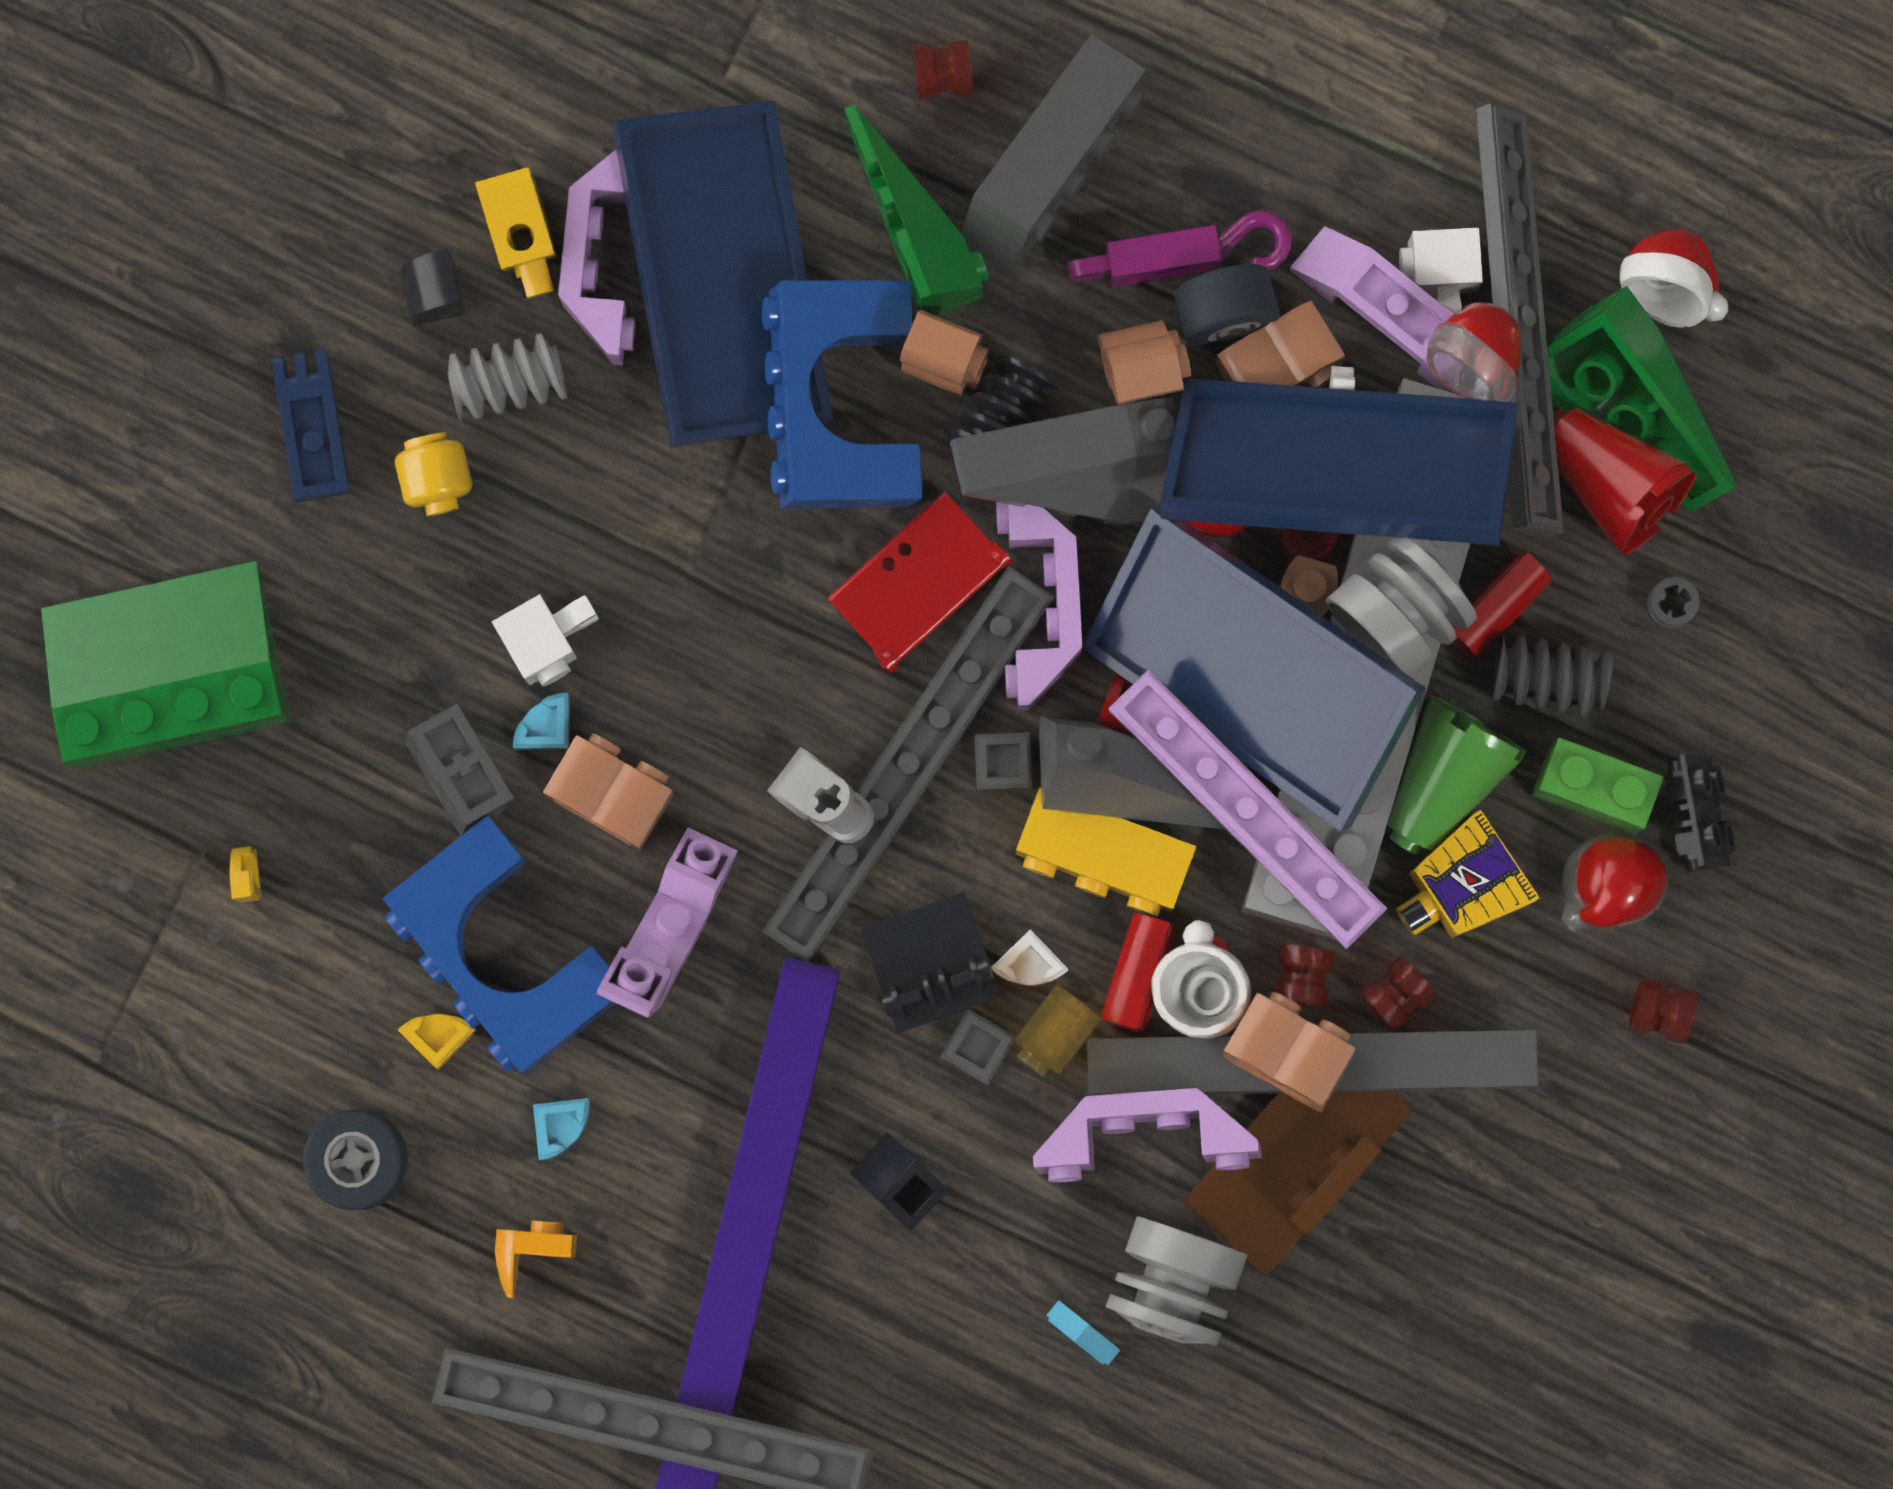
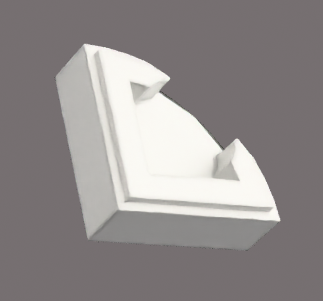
M1031 930L992 966L993 972L1002 979L1023 986H1037L1052 982L1069 970Z

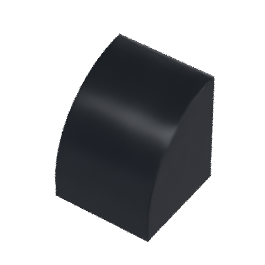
M448 248L414 258L401 267L400 270L412 326L466 315L456 262Z
M888 1132L850 1172L869 1193L910 1231L917 1226L949 1191L945 1185Z

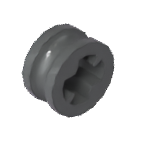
M1670 577L1665 578L1653 587L1647 597L1646 607L1648 615L1655 624L1661 628L1677 629L1694 618L1699 609L1700 599L1698 591L1692 583L1684 578ZM1674 589V596L1681 592L1686 598L1687 603L1680 608L1682 617L1674 618L1671 617L1672 610L1666 614L1661 610L1659 603L1666 598L1665 590Z

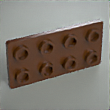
M1393 1091L1333 1092L1322 1113L1285 1093H1278L1246 1128L1259 1141L1262 1158L1249 1159L1250 1167L1238 1170H1217L1215 1163L1185 1197L1184 1204L1234 1250L1247 1254L1246 1260L1261 1274L1267 1275L1303 1235L1309 1234L1382 1151L1380 1147L1409 1116L1411 1107Z

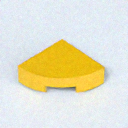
M254 846L233 848L230 855L231 896L233 900L240 903L259 901L260 897H262L257 850L254 849Z
M429 1014L416 1017L398 1029L436 1069H440L478 1030L476 1028L472 1029L465 1020L448 1014Z

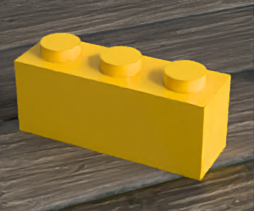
M1039 787L1015 855L1025 858L1022 867L1049 878H1054L1056 870L1077 877L1074 886L1080 890L1106 898L1108 890L1129 897L1127 907L1149 916L1158 917L1161 909L1170 913L1173 910L1196 846L1119 817L1042 809V794Z

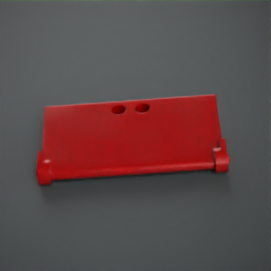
M944 491L837 588L827 600L874 650L872 654L880 662L881 667L893 673L899 667V662L1001 569L1005 570L1013 562L1009 558L1008 553L1003 551L996 542L991 543Z

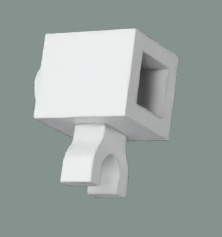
M1479 228L1413 231L1408 241V248H1400L1399 251L1400 271L1429 295H1435V299L1454 315L1462 311L1460 294L1477 293L1483 282Z
M539 594L492 621V624L525 681L529 685L539 681L543 687L567 675L571 671L568 663L577 659L565 637L598 621L599 618L586 595L552 615Z

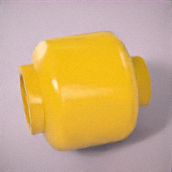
M446 432L405 441V450L400 452L395 458V467L404 502L411 507L425 506L427 516L459 509L457 499L467 495L472 489V479L463 445L459 441L448 440Z

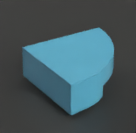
M569 693L548 696L528 711L516 728L513 739L514 750H568L570 747Z
M590 1098L533 1105L540 1161L564 1153L577 1142L589 1119Z
M1059 1300L1046 1315L1049 1317V1322L1101 1364L1106 1363L1109 1365L1119 1353V1348Z

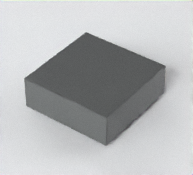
M1030 732L975 734L977 791L1032 789Z
M968 1009L940 1058L982 1083L989 1085L1016 1037Z

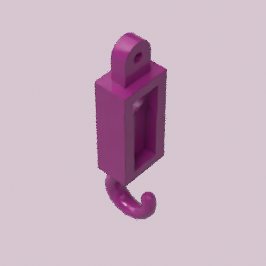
M1255 210L1242 216L1219 236H1217L1216 225L1107 242L1105 255L1077 259L1069 262L1067 266L1070 281L1082 282L1109 277L1111 289L1205 274L1219 269L1236 243L1252 229L1263 227L1273 233L1275 248L1269 256L1255 257L1250 261V264H1259L1271 270L1287 258L1291 250L1292 235L1287 224L1277 214L1266 210Z

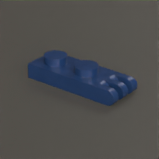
M327 348L315 350V362L318 371L309 372L305 351L294 353L296 375L288 376L287 363L283 355L272 357L294 500L300 503L352 494Z

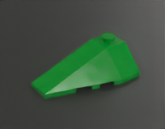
M856 105L845 107L847 127L905 279L910 281L911 294L917 310H923L937 316L983 299V285L981 282L989 280V275L979 249L969 251L964 236Z
M1628 286L1623 287L1588 308L1547 340L1552 404L1567 413L1575 408H1579L1686 462L1696 473V480L1681 504L1690 512L1734 489L1737 484L1660 330Z

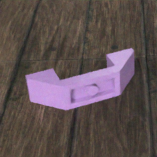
M615 150L569 187L558 296L563 307L612 365L623 366L624 350H634L636 318L628 317V310L624 301L586 298V293L596 292L598 280V260H590L592 239L601 240L604 210L603 207L595 206V202L626 205L618 157Z
M1324 226L1290 267L1289 270L1331 304L1339 297L1421 364L1417 373L1435 388L1468 397L1486 375L1482 372L1480 364L1462 360L1450 353L1443 345L1439 327L1454 314L1374 249Z
M996 502L998 534H1008L1009 549L1053 547V553L1043 554L1045 587L1055 586L1056 608H1046L1048 641H1058L1059 648L1016 650L1015 665H1005L1006 697L1017 698L1018 712H1024L1032 709L1079 657L1082 651L1076 536L1043 507L1032 505L1019 507Z
M687 828L666 865L655 898L627 948L621 947L596 994L647 1018L661 1007L705 926L738 850L691 828Z
M1198 1088L1085 1096L1035 1153L1033 1164L1039 1174H1048L1049 1182L1082 1180V1171L1095 1170L1092 1126L1101 1125V1133L1121 1134L1135 1131L1134 1123L1157 1121V1129L1175 1130L1191 1127L1190 1119L1200 1118L1202 1156L1206 1162L1216 1161L1217 1170L1249 1168V1159L1262 1158L1259 1141Z

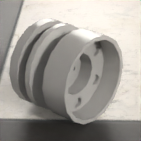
M1393 537L1385 544L1386 551L1391 560L1378 552L1368 560L1375 577L1380 583L1377 587L1367 579L1354 573L1325 602L1336 621L1347 634L1411 678H1414L1434 660L1432 651L1422 636L1424 633L1448 646L1457 638L1451 624L1465 630L1478 618L1471 603L1462 592L1460 585L1442 563L1409 538Z
M1137 1216L1125 1252L1146 1264L1144 1274L1117 1272L1115 1281L1138 1288L1134 1302L1110 1294L1106 1308L1114 1310L1134 1327L1179 1343H1201L1217 1346L1221 1333L1198 1325V1321L1202 1311L1226 1319L1228 1311L1221 1305L1206 1298L1210 1287L1236 1290L1248 1255Z

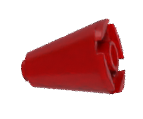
M1575 408L1568 413L1564 410L1558 411L1553 415L1559 474L1615 549L1620 550L1624 555L1633 553L1661 529L1656 523L1667 510L1674 514L1680 507L1696 480V473L1686 462L1579 408Z

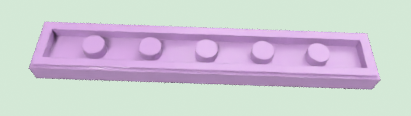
M1149 670L1108 708L1109 712L1345 949L1355 942L1387 910Z

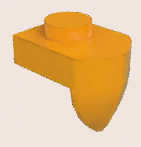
M531 1220L530 1231L497 1229L495 1244L496 1265L503 1290L508 1298H514L520 1254L576 1257L577 1235L564 1234L565 1223Z

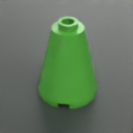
M1430 695L1424 705L1387 825L1393 829L1389 838L1415 855L1419 854L1422 847L1429 851H1434L1521 762L1526 750L1502 733L1497 737L1498 734L1485 726V722L1438 696L1436 698Z

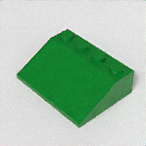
M257 561L41 608L51 709L62 763L74 769L291 722Z

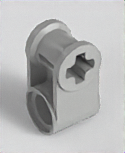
M802 747L798 749L767 790L773 798L805 821L809 820L831 837L844 844L861 840L869 833L874 822V811L869 802L853 791L849 784L832 769Z

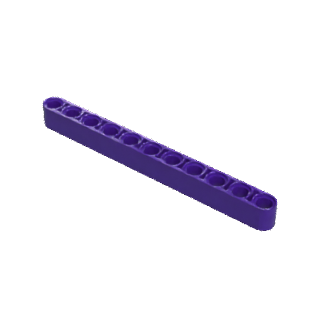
M785 957L679 1390L678 1403L734 1416L834 1002L840 969ZM663 1459L656 1489H716L720 1473Z

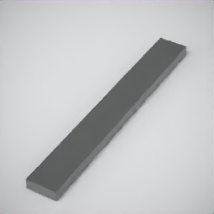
M1489 103L1477 108L1476 115L1492 300L1494 305L1505 309L1516 320L1521 333L1522 346L1521 362L1515 378L1499 377L1501 401L1518 402V422L1508 483L1512 530L1549 538L1563 534V519L1526 114Z
M1008 566L856 791L873 807L874 822L869 833L859 841L845 844L827 834L762 932L804 961H811L1005 673V665L1011 664L1015 658L1016 650L1021 649L1046 612V608L1054 600L1052 594Z
M1536 1030L1350 1034L1351 1037L1347 1043L1356 1048L1355 1055L1334 1092L1538 1089ZM1219 1036L1212 1039L1193 1037L1087 1039L1089 1096L1198 1088L1205 1095L1283 1092L1223 1058L1224 1049L1232 1036Z
M444 1348L432 1403L783 1489H866L875 1451L853 1444L453 1348Z

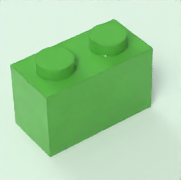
M1558 737L1548 748L1531 796L1629 833L1637 834L1644 830L1647 825L1664 776Z

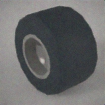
M1240 264L1213 270L1192 278L1174 292L1186 342L1188 345L1197 348H1212L1236 343L1280 318V311L1269 271L1265 266L1259 264Z
M341 1110L324 1118L310 1132L303 1150V1172L311 1190L325 1203L343 1210H366L387 1202L401 1187L408 1170V1149L400 1131L387 1118L366 1110Z

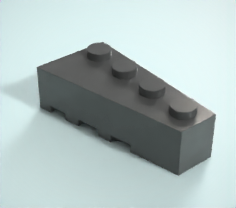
M1093 34L1089 36L974 193L961 231L970 249H979L984 258L1008 274L1014 275L1036 241L1041 242L1053 226L1058 216L1056 212L1063 201L1066 199L1070 202L1087 177V173L1084 170L1094 158L1100 161L1116 136L1112 129L1120 117L1128 121L1139 107L1145 96V93L1139 90V86L1146 69Z

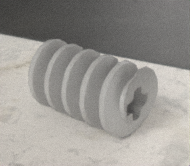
M541 333L535 335L534 350L530 352L521 339L516 338L514 339L512 356L507 357L499 343L492 345L490 361H485L477 347L471 349L468 366L463 365L455 352L449 355L448 377L460 423L464 406H467L475 419H481L484 415L485 401L489 402L495 413L503 414L507 396L511 398L519 410L525 409L529 391L532 392L540 405L546 404L549 387L551 386L562 400L568 399L556 344L550 347Z

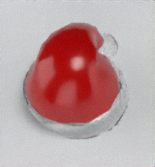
M1481 302L1469 304L1459 313L1450 316L1444 323H1439L1431 334L1427 347L1428 366L1442 384L1467 399L1509 401L1516 388L1518 378L1516 373L1521 362L1522 346L1519 325L1505 309L1494 304Z
M1602 834L1581 843L1568 856L1563 869V889L1569 902L1562 914V921L1565 926L1574 932L1585 930L1589 924L1600 928L1626 927L1647 919L1658 909L1666 895L1668 874L1663 860L1649 845L1639 839L1626 835Z

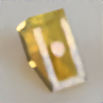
M1056 984L1015 1039L1014 1043L1022 1048L1017 1058L1041 1077H1044L1048 1070L1059 1076L1102 1018Z

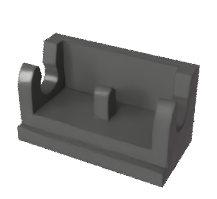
M458 704L409 730L405 744L461 836L487 815H494V817L500 815L506 809L508 803L513 801L512 793Z

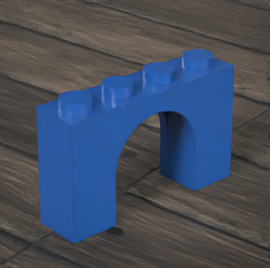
M910 281L779 282L769 291V297H765L763 300L762 321L764 329L771 330L772 351H768L766 354L765 377L769 385H774L775 406H770L768 432L771 439H777L778 461H773L771 466V487L774 494L780 495V509L909 507L921 500L922 484L919 444H856L845 441L831 433L821 423L813 409L809 394L811 371L815 361L823 351L837 346L900 345L906 341L913 324Z
M487 815L382 898L391 909L384 918L404 942L413 937L426 954L419 958L418 961L438 985L447 980L460 997L453 1002V1005L471 1028L474 1029L481 1023L491 1035L494 1041L487 1048L504 1070L508 1073L516 1067L521 1074L527 1075L616 1003L596 994L610 966L592 945L549 980L528 991L516 993L497 991L486 986L473 973L467 962L463 945L467 920L474 907L485 896L528 863L497 823Z

